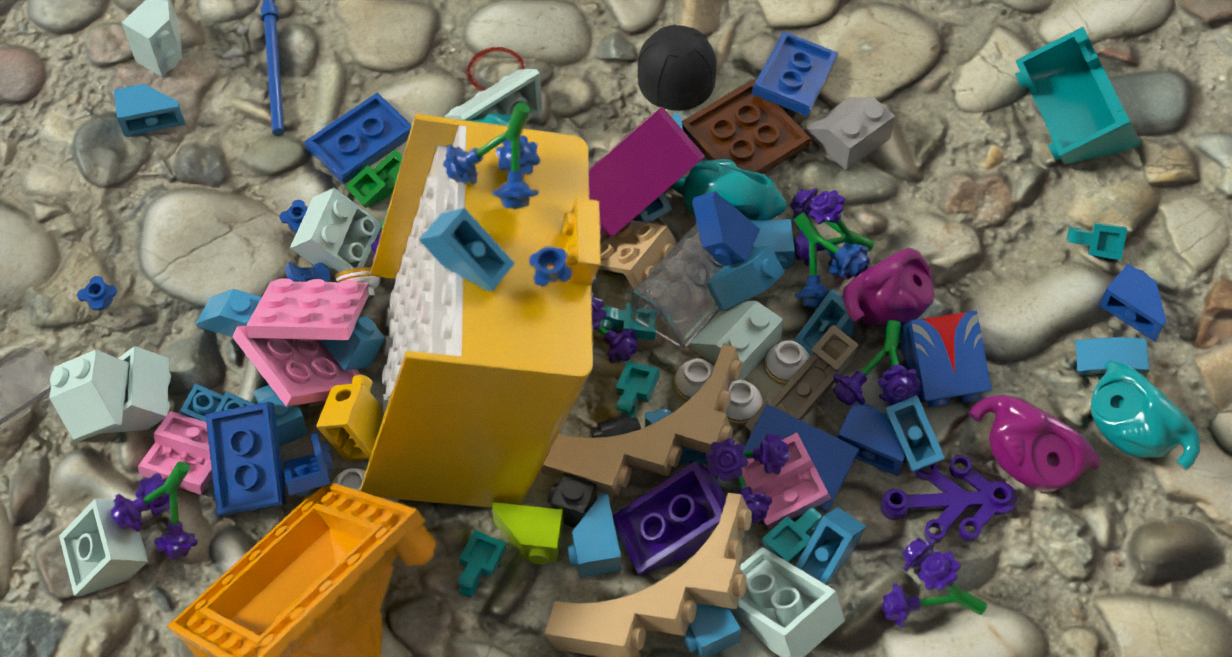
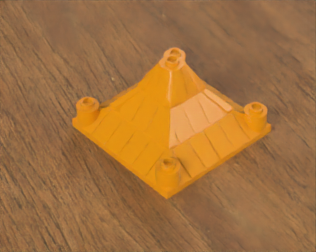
M330 482L331 484L318 487L317 491L310 494L167 627L186 644L196 657H381L383 632L380 608L394 569L392 563L399 555L407 566H421L427 563L434 555L436 541L424 527L425 519L417 509Z

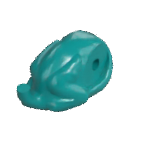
M731 159L698 162L690 169L687 177H681L669 187L684 196L686 211L695 216L692 205L694 197L714 191L750 221L772 220L784 213L787 205L786 200L780 194L772 179L764 174L736 167Z
M1111 360L1106 362L1104 365L1106 373L1095 387L1091 399V414L1099 432L1109 443L1125 454L1140 458H1161L1169 454L1176 447L1183 446L1184 452L1176 462L1187 471L1194 464L1200 452L1199 433L1188 416L1154 384L1132 367Z

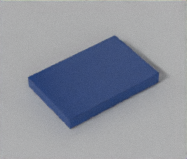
M783 31L755 82L751 94L808 117L839 53Z
M377 92L304 142L306 148L344 185L358 175L367 165L370 167L408 140L412 125Z
M264 402L205 414L217 516L224 517L286 505L274 403Z
M766 404L744 446V451H753L754 448H760V442L764 441L767 433H771L773 436L780 435L781 440L798 433L831 497V500L818 507L829 512L860 450Z

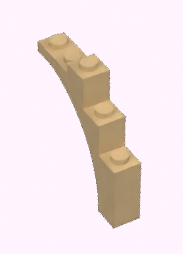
M723 344L712 375L701 389L676 411L654 424L630 433L601 438L571 437L558 434L540 470L541 473L561 479L563 473L596 483V490L618 497L621 487H626L629 483L632 471L631 467H629L630 465L669 477L672 466L677 467L682 455V447L680 445L705 453L712 451L711 444L713 442H723L727 438H732L733 427H730L727 414L723 412H726L730 403L731 392H729L732 380H738L742 369V361L739 360L736 347Z
M728 493L720 522L710 538L693 557L665 579L637 593L615 600L597 603L555 601L544 632L555 650L598 657H636L638 650H641L645 644V630L685 636L689 623H692L695 619L696 603L736 609L739 597L744 596L747 588V577L744 575L738 562L743 551L742 538L744 531L749 530L752 521L751 510L748 509L741 494Z

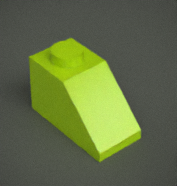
M493 502L494 524L523 559H529V561L535 564L558 563L564 526L562 509Z

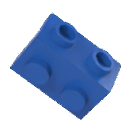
M318 433L311 434L314 448L313 454L283 462L285 482L289 495L296 493L298 496L309 495L317 491V487L331 484L328 472L335 471L327 441L320 442Z

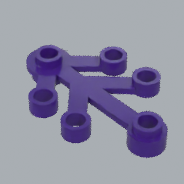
M956 455L950 462V474L958 479L963 478L977 491L966 492L939 472L935 463L929 466L931 468L930 472L920 469L915 471V474L919 479L929 481L943 493L906 495L899 489H891L884 493L880 509L886 518L899 520L906 515L909 509L946 508L937 519L928 521L924 529V537L927 541L934 539L935 543H940L943 541L948 528L967 507L982 506L973 518H965L959 527L960 537L967 542H973L978 539L982 528L993 515L1007 514L1014 509L1017 502V494L1013 487L1005 482H989L971 468V461L968 457ZM959 463L964 465L966 469L958 470L954 465ZM994 494H1001L1006 499L999 500L994 496ZM896 498L902 503L895 505L891 503L890 499ZM972 526L976 532L968 533L964 527ZM933 527L938 528L941 534L933 535L929 529Z

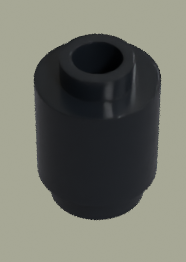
M629 413L597 423V427L590 429L592 438L610 437L640 430L641 425L637 417L632 419Z

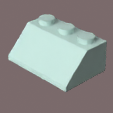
M522 69L509 76H505L492 87L477 93L474 98L466 103L454 107L445 115V118L472 121L484 119L489 114L512 116L516 104L524 103L530 107V113L527 118L529 120L542 112L540 73L536 69Z

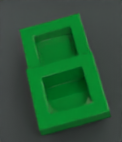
M395 149L373 170L367 165L345 187L365 208L385 199L393 193L403 158L402 155Z

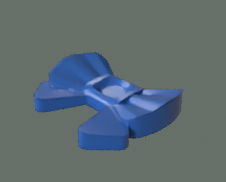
M288 262L285 267L288 279H291L293 282H307L312 279H321L325 282L330 280L329 269L323 263H317L313 267H299L292 262Z

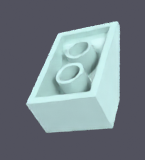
M764 547L760 548L740 565L744 575L747 577V588L744 596L739 597L737 608L730 609V611L771 651L780 657H805L845 621L837 593L834 589Z

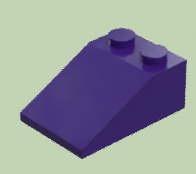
M695 461L612 515L614 525L637 573L644 575L695 555L718 526L726 497L715 476L709 473V469Z

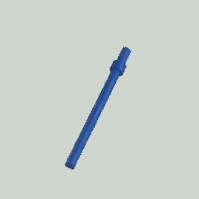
M263 0L260 12L261 20L265 26L272 134L280 136L284 134V119L276 22L279 20V13L275 0Z

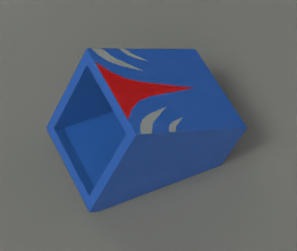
M977 310L911 320L900 327L899 340L908 370H915L917 373L916 378L921 383L916 388L920 390V394L916 395L920 403L928 402L929 408L950 405L949 398L961 397L962 403L982 400L981 393L992 390Z

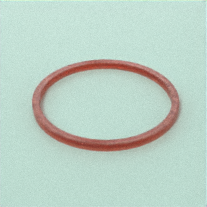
M503 47L484 49L470 60L467 69L468 78L475 88L485 91L487 89L479 86L471 77V67L478 57L493 51L506 52L516 57L522 69H525L522 58L516 52Z

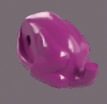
M906 248L887 257L855 277L845 286L842 295L848 316L853 323L860 319L865 324L875 326H887L889 320L899 321L902 326L911 320L918 319L934 301L931 271L926 259L919 251L913 248Z
M1007 395L986 397L975 404L968 413L972 419L978 422L982 420L986 413L992 412L995 414L996 417L989 434L990 445L999 466L1016 481L1037 492L1061 490L1076 482L1088 468L1098 469L1100 467L1101 460L1097 453L1081 434L1061 420L1021 398Z

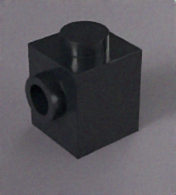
M563 473L559 484L554 483L552 485L547 502L551 504L552 509L563 510V522L565 525L576 528L597 500L596 483Z

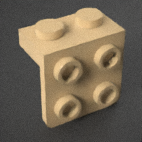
M631 220L613 237L606 238L600 244L601 265L599 269L624 273L639 297L648 298L683 255V252L667 225Z

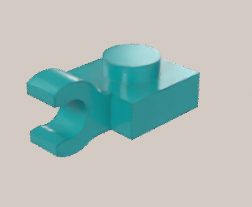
M1099 222L1093 223L1092 231L1068 227L1066 239L1069 243L1089 245L1088 255L1121 260L1127 227Z
M631 303L626 304V310H619L608 306L603 307L607 315L601 320V325L608 331L613 330L615 332L618 329H623L624 331L633 328L635 330L634 335L637 338L655 341L659 307Z
M627 361L615 387L617 395L621 396L616 406V410L622 411L620 415L629 413L633 419L637 413L639 400L649 402L660 377L658 368Z
M811 507L796 522L786 516L762 538V544L770 552L791 564L805 550L811 539L808 535L816 530L822 515Z
M474 530L459 557L460 565L466 567L457 582L461 586L458 591L460 594L472 598L478 587L481 575L492 578L507 550L506 542Z

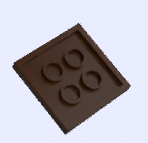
M754 79L682 121L683 131L705 155L707 160L731 159L736 167L761 174L766 173L810 146V137L778 104L751 94L756 82Z

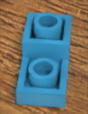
M1111 337L1075 340L1077 371L1080 376L1106 373L1104 365L1110 360L1126 364L1139 373L1150 372L1147 340L1144 338Z
M195 383L180 410V414L206 422L205 414L254 405L255 403L227 391L223 396Z

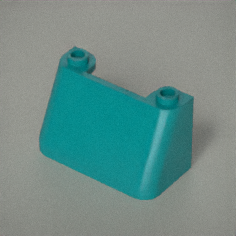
M1084 27L1015 60L1020 70L1015 76L1022 90L1029 88L1051 134L1053 143L1049 144L1048 147L1055 161L1061 159L1064 164L1128 151L1141 145Z

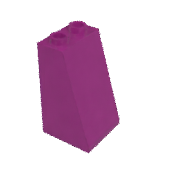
M663 107L649 115L589 168V200L599 201L600 237L603 235L607 239L613 237L705 157Z

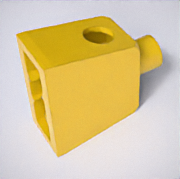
M355 375L351 384L335 385L331 388L316 426L346 462L370 460L382 423V406L370 392L372 380L364 375Z

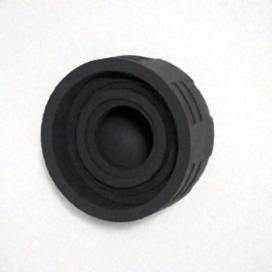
M668 25L653 33L642 45L638 56V86L643 96L653 105L672 111L692 109L705 102L715 88L717 65L713 48L708 39L695 28L682 25Z

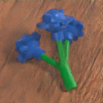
M517 103L507 130L479 149L473 148L466 152L459 146L456 148L451 145L447 146L446 160L443 162V166L446 168L448 177L454 179L456 183L463 182L464 184L470 183L475 185L477 183L476 177L478 176L476 164L483 160V155L503 143V146L498 147L495 152L499 158L498 168L501 171L507 170L508 182L492 191V195L501 198V203L505 208L519 209L528 207L530 197L537 196L539 190L531 189L527 183L523 182V174H531L533 166H537L540 163V158L537 155V143H528L527 137L521 136L530 113V107L524 103Z
M803 212L793 220L809 241L810 276H807L808 285L802 291L795 293V297L802 299L805 307L818 308L830 290L821 285L820 275H817L816 243L825 248L827 254L832 258L828 263L830 266L829 273L831 275L837 274L847 280L852 278V276L857 277L866 271L868 264H870V259L867 257L868 248L866 246L851 245L849 242H846L840 248L823 238Z

